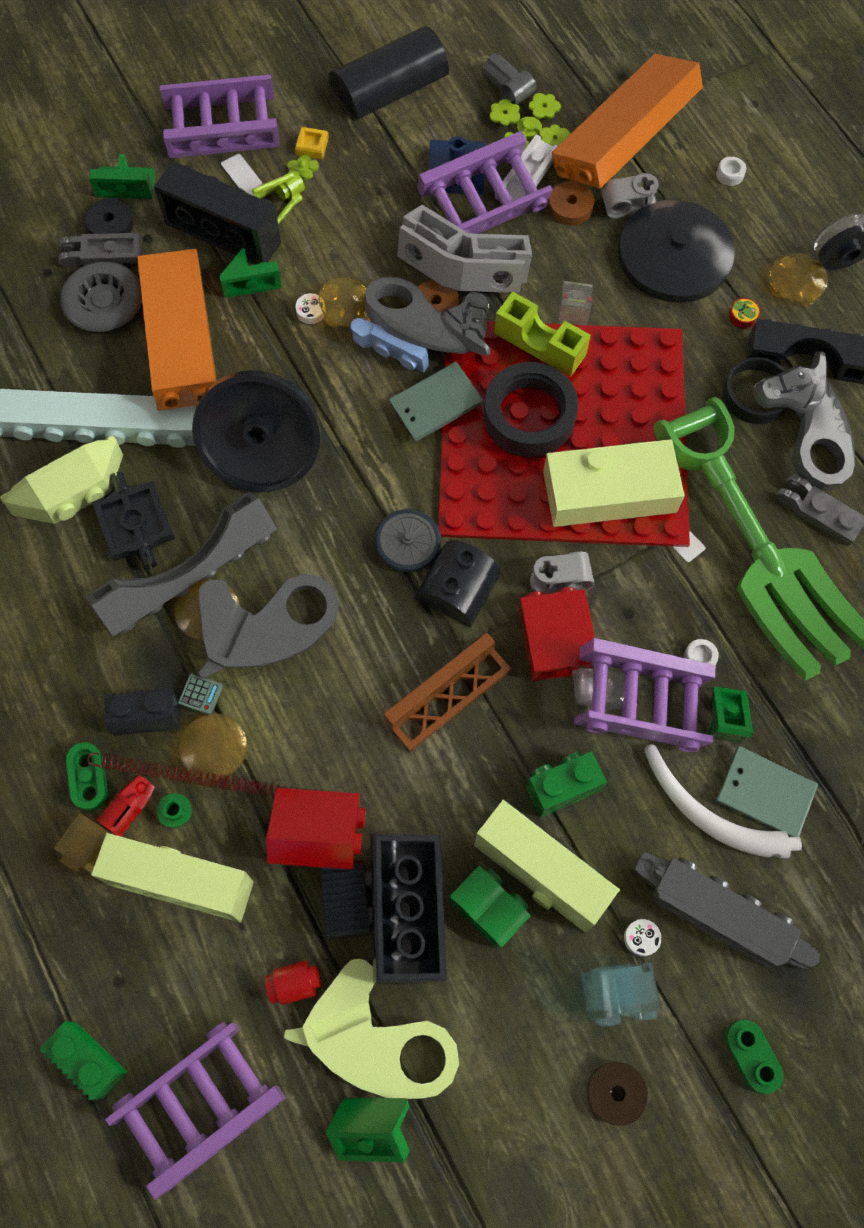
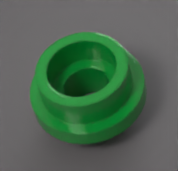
M177 793L163 797L157 806V817L168 828L182 827L189 821L192 814V806L189 800ZM179 805L180 809L176 815H168L170 806Z

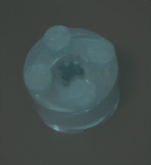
M640 962L641 965L632 967L631 963L595 968L591 969L592 977L590 972H580L587 1018L593 1019V1023H599V1026L621 1024L620 1017L622 1016L635 1018L636 1021L657 1018V1009L660 1008L652 962Z

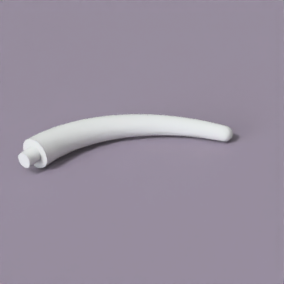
M648 744L645 746L644 753L649 765L666 794L678 809L705 833L734 849L757 856L789 858L791 851L801 850L802 844L799 836L789 837L786 831L749 829L717 816L701 805L681 786L668 769L655 745Z

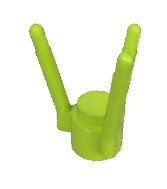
M293 170L282 177L253 188L252 193L254 194L253 196L263 198L276 191L282 200H290L277 216L279 225L291 209L303 200L300 193L305 190V185L300 175Z

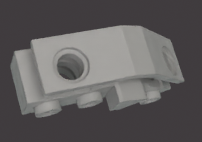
M421 205L403 217L402 226L399 231L397 257L442 286L455 290L483 292L513 291L520 293L521 283H527L532 251L529 235L467 233L429 208ZM415 256L422 257V259L418 260ZM496 280H503V283H496Z

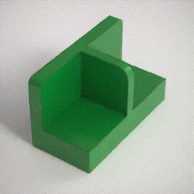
M119 154L117 167L100 166L98 169H90L89 180L97 198L152 199L156 173L154 168L129 167L125 154Z
M344 1098L326 1130L338 1160L405 1163L410 1149L400 1126L410 1106L406 1098Z

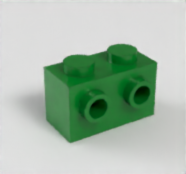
M581 751L572 753L562 759L563 764L554 768H551L550 764L544 765L531 773L533 777L529 778L526 788L540 818L603 790L607 781L592 751L582 755Z

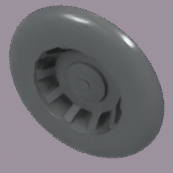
M107 261L90 263L72 273L64 283L60 295L61 309L65 317L80 329L91 332H105L117 329L129 322L141 307L140 280L129 268L121 264Z

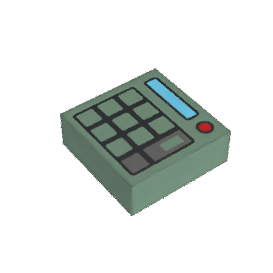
M190 674L178 705L211 717L223 686L221 683Z

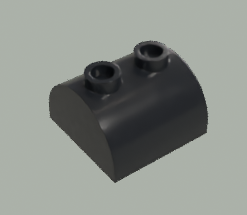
M449 540L445 542L414 598L472 627L500 577V567L482 550L462 541Z

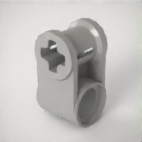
M648 173L609 180L601 188L608 216L610 218H621L634 214L641 208L655 203L654 194L658 189V180L655 176Z
M572 552L565 555L541 557L536 561L530 577L532 590L534 592H543L544 594L556 593L558 590L566 587H573L575 590L585 589L586 591L595 585L589 556L586 552Z

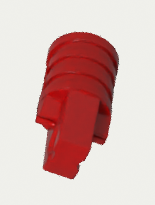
M136 775L116 793L114 799L109 802L96 821L114 835L122 837L124 832L129 829L131 823L136 820L138 814L142 812L155 786L141 775Z

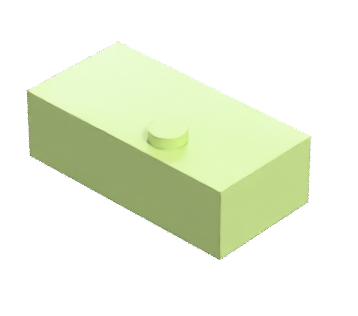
M672 439L547 453L543 472L553 527L677 513L685 497Z
M502 800L476 835L474 846L534 892L532 898L547 910L552 906L585 933L596 924L620 891L618 887L504 800Z
M106 833L91 874L108 886L239 923L242 921L254 883L245 871L181 854L180 851L169 847H156Z

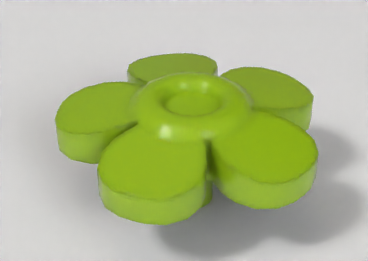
M302 155L298 158V161H289L287 167L289 172L294 170L303 180H308L313 177V172L318 170L319 164L318 161L311 160L309 155Z

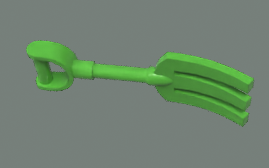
M713 397L706 401L705 407L670 422L663 419L655 422L654 434L656 440L672 439L677 464L682 469L692 471L703 470L714 491L717 490L748 543L752 551L751 556L755 562L744 572L736 590L759 627L790 666L805 681L820 674L821 664L812 656L789 627L765 587L769 589L799 630L835 666L850 659L851 653L848 646L837 636L817 611L794 573L797 574L804 586L829 617L864 650V619L841 594L812 551L799 548L777 549L775 544L769 541L735 482L737 478L724 457V454L728 451L734 440L735 427L723 402L719 398ZM712 424L718 437V450L707 454L697 453L685 447L679 438Z

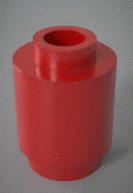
M308 960L275 968L273 973L265 975L266 990L271 1004L279 1002L281 1005L314 997L316 996V988L321 987L317 966H310Z

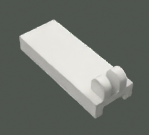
M537 134L521 156L535 186L539 184L553 164L551 152L558 147L557 145L553 147L545 143ZM512 167L503 183L512 201H515L527 194Z

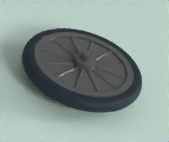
M402 509L387 515L380 522L375 532L374 542L377 554L386 565L402 572H415L426 568L436 559L441 548V534L434 520L425 513L413 509Z

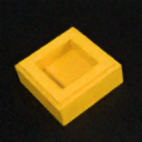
M301 127L295 146L296 156L309 155L310 158L323 160L329 139L328 131Z

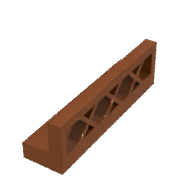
M488 633L484 634L384 713L385 724L409 752H412L511 672L510 666L494 650L496 642ZM488 657L500 668L493 676L478 675L479 664ZM475 668L474 675L468 674L471 670ZM459 680L473 681V692L468 696L453 695V685ZM477 681L484 682L477 688ZM450 688L449 695L442 694ZM432 701H448V712L442 717L427 716L428 705ZM452 701L459 702L453 708H451ZM424 709V715H416ZM408 720L423 721L422 733L412 741L400 729ZM427 722H434L426 729Z

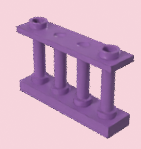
M271 74L160 85L165 110H172L173 129L163 130L169 158L280 147L276 118L268 119L266 100L274 99ZM255 101L257 120L240 122L238 103ZM227 104L229 123L212 125L211 106ZM200 107L201 126L185 127L183 108Z
M522 131L419 174L417 186L422 198L430 194L436 197L449 222L472 234H479L531 210L533 212L542 210L547 206L553 191L550 185L538 190L526 169L521 156L527 140ZM505 162L511 163L527 194L515 201H512L496 170L498 165ZM479 173L486 174L502 205L501 207L487 212L470 180L472 176ZM454 184L461 185L477 216L464 223L461 222L445 191L447 187Z
M593 638L580 647L579 660L591 662V666L594 667L591 710L574 718V725L584 726L586 731L601 734L608 731L677 745L679 750L684 752H697L700 747L713 743V736L697 733L698 688L703 683L715 678L716 665ZM610 667L622 669L621 672L625 674L622 717L605 714L607 672ZM639 674L650 675L655 680L653 723L636 720ZM671 680L682 682L681 685L685 687L683 730L666 726L668 682Z
M225 1022L217 1025L206 1034L208 1041L135 1097L132 1093H129L112 1106L114 1113L105 1119L109 1126L117 1125L125 1120L155 1169L152 1173L156 1179L146 1187L154 1200L167 1193L286 1099L279 1086H273L269 1090L266 1084L261 1085L231 1039L241 1030L235 1023L227 1026ZM217 1048L220 1049L250 1095L247 1098L250 1105L239 1114L235 1108L233 1110L230 1109L200 1063L201 1060ZM186 1072L189 1073L218 1118L216 1124L219 1129L208 1138L204 1133L199 1134L169 1087L172 1082ZM155 1095L187 1144L184 1148L188 1154L176 1163L172 1158L168 1160L137 1110Z

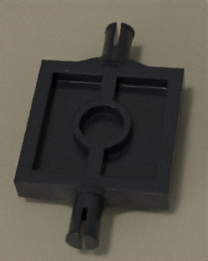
M116 472L120 483L115 473H113L110 478L116 491L107 498L93 502L111 556L114 561L133 554H139L144 569H151L147 558L152 568L157 566V562L151 549L175 539L153 481L140 486L128 487L123 472Z

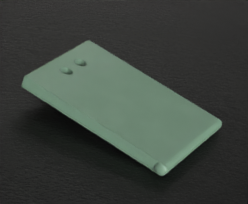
M457 362L389 399L415 442L484 403V400Z
M738 746L716 801L776 831H786L789 837L800 836L818 783Z

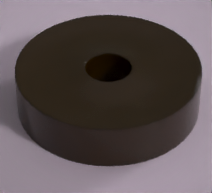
M612 1062L600 1066L592 1074L587 1086V1098L592 1111L599 1119L611 1125L624 1126L635 1122L643 1114L648 1101V1090L642 1075L635 1068L625 1063ZM615 1086H619L623 1090V1098L620 1101H615L611 1096V1090Z

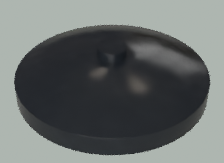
M665 200L649 204L630 217L621 233L618 257L624 274L640 291L662 301L685 303L703 299L723 285L734 262L735 246L727 226L710 210L692 202Z
M240 371L217 380L201 397L192 422L194 444L204 464L224 482L247 491L272 492L295 484L312 468L321 444L320 419L307 395L289 380L264 371Z

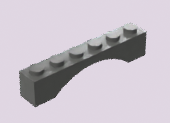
M249 491L222 509L218 522L209 538L196 553L182 564L164 573L147 578H113L85 597L112 636L118 633H126L135 626L136 621L145 615L150 616L162 609L163 604L171 598H177L186 594L190 590V586L200 579L205 580L212 577L217 572V568L226 562H234L241 558L244 551L252 545H259L267 541L271 536L270 534L277 530L259 497Z

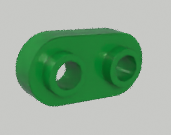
M83 742L74 745L66 756L69 791L74 805L83 811L92 812L105 804L108 797L104 764L101 768L94 765L82 767V761L91 753L100 754L90 756L92 764L101 766L104 761L102 753L96 746ZM89 790H96L95 797L91 800H86V793Z
M749 1020L735 1021L730 1024L725 1032V1044L747 1086L752 1091L760 1094H771L777 1091L783 1082V1070L760 1027ZM743 1032H747L751 1036L752 1041L748 1047L741 1042ZM763 1067L770 1071V1079L766 1082L760 1078V1070Z

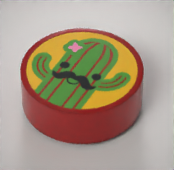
M749 298L737 299L733 302L729 311L731 323L742 329L753 327L756 319L760 316L759 305Z

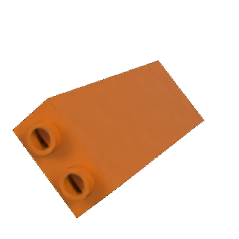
M654 54L551 152L557 176L601 189L703 88L700 63Z
M197 249L137 256L151 385L157 411L196 406L206 390L217 381Z

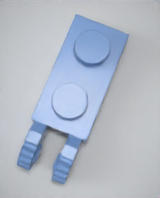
M364 318L353 319L354 321H351L350 329L353 340L357 345L360 344L364 349L374 347V350L381 356H391L399 360L409 370L417 369L423 373L429 366L426 348L394 337L387 333L380 325L364 320Z

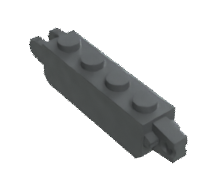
M646 852L639 858L633 873L653 888L651 892L653 901L660 907L766 968L788 963L793 967L796 966L797 969L807 970L810 967L814 968L815 965L820 963V953H818V950L815 947L812 948L809 943L799 938L802 931L794 927V921L779 912L772 914L760 907L762 903L756 898L744 893L740 896L729 890L730 885L726 881L713 875L708 878L697 871V865L685 858L680 857L678 860L672 858L666 861Z

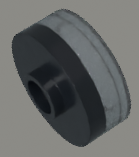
M855 213L841 217L823 228L815 237L813 248L824 269L837 270L849 267L864 259V214Z

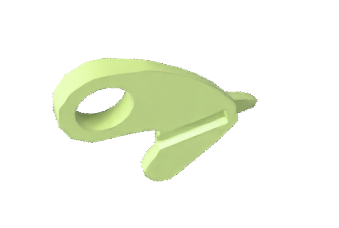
M360 958L350 960L315 1004L302 1028L285 1030V1039L309 1046L311 1051L332 1072L360 1089L386 1098L417 1099L437 1096L452 1084L459 1066L457 1044L447 1030L429 1021L391 1027L372 1026L369 993L374 986L373 966ZM421 1035L432 1037L439 1042L445 1055L444 1069L439 1077L432 1082L424 1084L413 1082L407 1078L400 1065V1054L405 1043L413 1037Z

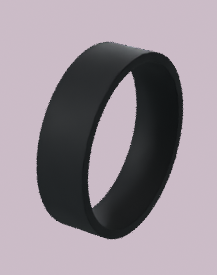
M762 357L747 358L738 362L729 372L723 387V399L729 411L740 420L751 424H766L778 419L786 408H778L770 412H756L747 409L733 396L730 380L733 376L745 370H761L774 376L786 371L785 368L773 360Z

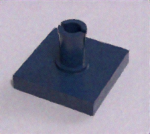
M460 136L452 137L450 140H430L429 170L485 147V142L466 141L465 138ZM482 173L472 176L470 179L478 195H484L485 174ZM454 184L445 189L446 193L465 194L461 185Z

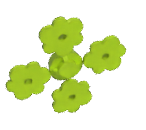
M537 93L533 96V101L529 103V109L533 110L534 117L520 119V114L518 113L519 106L512 104L508 99H502L499 101V104L494 103L491 105L490 120L500 123L502 126L518 122V132L522 131L526 140H532L537 134L541 137L542 141L554 147V145L559 146L570 135L568 129L560 128L555 124L551 125L550 128H542V124L538 120L542 118L551 119L555 113L560 111L561 104L555 100L552 94L545 96L542 93ZM511 132L506 133V134H505V138L508 137V136H510V135H513V133H511ZM526 141V144H525V147H524V151H525V149L527 148V146L529 145V143H530L529 141Z

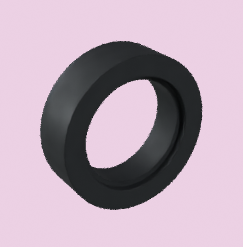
M523 362L511 365L499 372L487 388L484 405L486 430L498 446L514 455L539 457L552 453L569 439L573 431L578 411L577 393L570 380L554 367L537 362ZM531 387L543 390L557 402L560 417L554 425L540 432L521 431L510 425L504 418L500 408L504 398L520 388Z

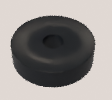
M106 198L95 202L89 207L85 216L90 234L131 233L134 226V220L128 205L114 198Z

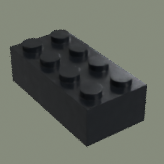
M175 161L170 163L154 185L165 224L234 255H237L244 248L247 261L256 265L261 262H269L281 244L276 207L265 198L253 196L239 187L230 186L214 176H207L196 171L191 166L182 165Z

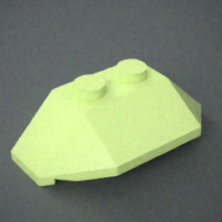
M114 436L85 444L25 476L0 498L13 516L53 524L61 520H68L79 510L88 505H93V502L101 500L111 493L113 482L110 476L113 473L117 476L116 472H118L123 453Z

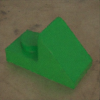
M244 248L240 250L220 275L225 298L282 288L277 261L261 262L257 265L248 266Z
M714 686L711 694L713 719L708 735L713 736V739L741 743L751 738L753 727L747 691Z

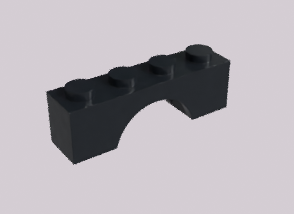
M756 319L749 334L747 358L762 357L780 364L781 361L792 355L805 354L814 356L817 351L824 352L826 365L831 370L834 380L864 384L863 334H850L833 329H819L802 324H788L776 322L772 319Z

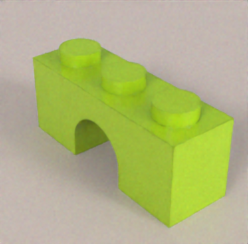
M513 291L496 313L494 334L570 377L587 354L590 334L567 321H564L558 330L548 327L538 316V305Z

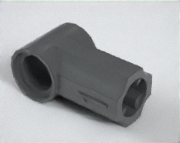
M496 53L491 55L483 66L482 74L500 89L502 98L510 100L512 104L518 105L536 92L535 80L528 71L518 72L502 56Z

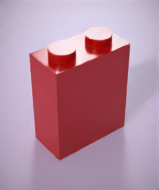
M566 587L558 590L556 593L531 592L525 595V597H521L518 611L531 681L594 673V667L591 666V662L579 660L580 647L595 638L585 589L575 590L573 587Z
M277 788L266 837L267 864L353 869L354 855H361L363 834L357 832L358 829H364L366 808H360V793Z

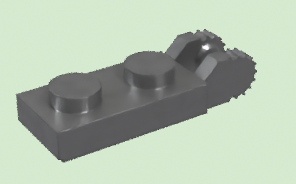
M138 233L81 234V236L63 237L60 240V248L66 252L60 253L59 263L66 268H79L81 265L85 266L90 263L103 261L115 262L121 265L138 264L137 256H141L142 238Z
M791 474L786 480L787 485L796 493L805 497V499L802 501L799 495L784 488L777 493L776 497L779 502L795 511L797 516L843 544L850 546L864 526V516L817 487H812L808 480Z

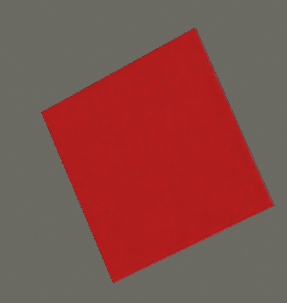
M487 321L484 342L491 351L487 356L475 352L466 354L446 352L445 368L457 362L484 400V403L446 424L442 429L438 526L441 537L689 547L687 470L679 466L685 497L677 513L553 527L543 472L546 455L523 457L505 451L492 440L484 423L486 391L490 382L499 372L511 365L523 362L549 364L494 334L495 321ZM544 323L548 327L558 330L559 327L562 325ZM574 325L590 334L591 337L587 354L571 377L564 374L570 380L577 393L578 411L569 439L554 452L657 441L654 434L655 422L661 419L670 422L685 415L682 329ZM526 387L514 390L504 398L500 405L501 412L506 421L516 429L525 432L546 430L554 425L560 417V410L554 398L547 392L537 388ZM686 436L679 438L686 447Z

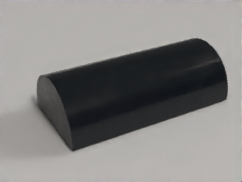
M423 26L331 71L328 79L330 86L358 120L449 75V64L444 47L436 33L430 27Z
M372 834L370 836L374 984L405 985L447 981L441 835Z

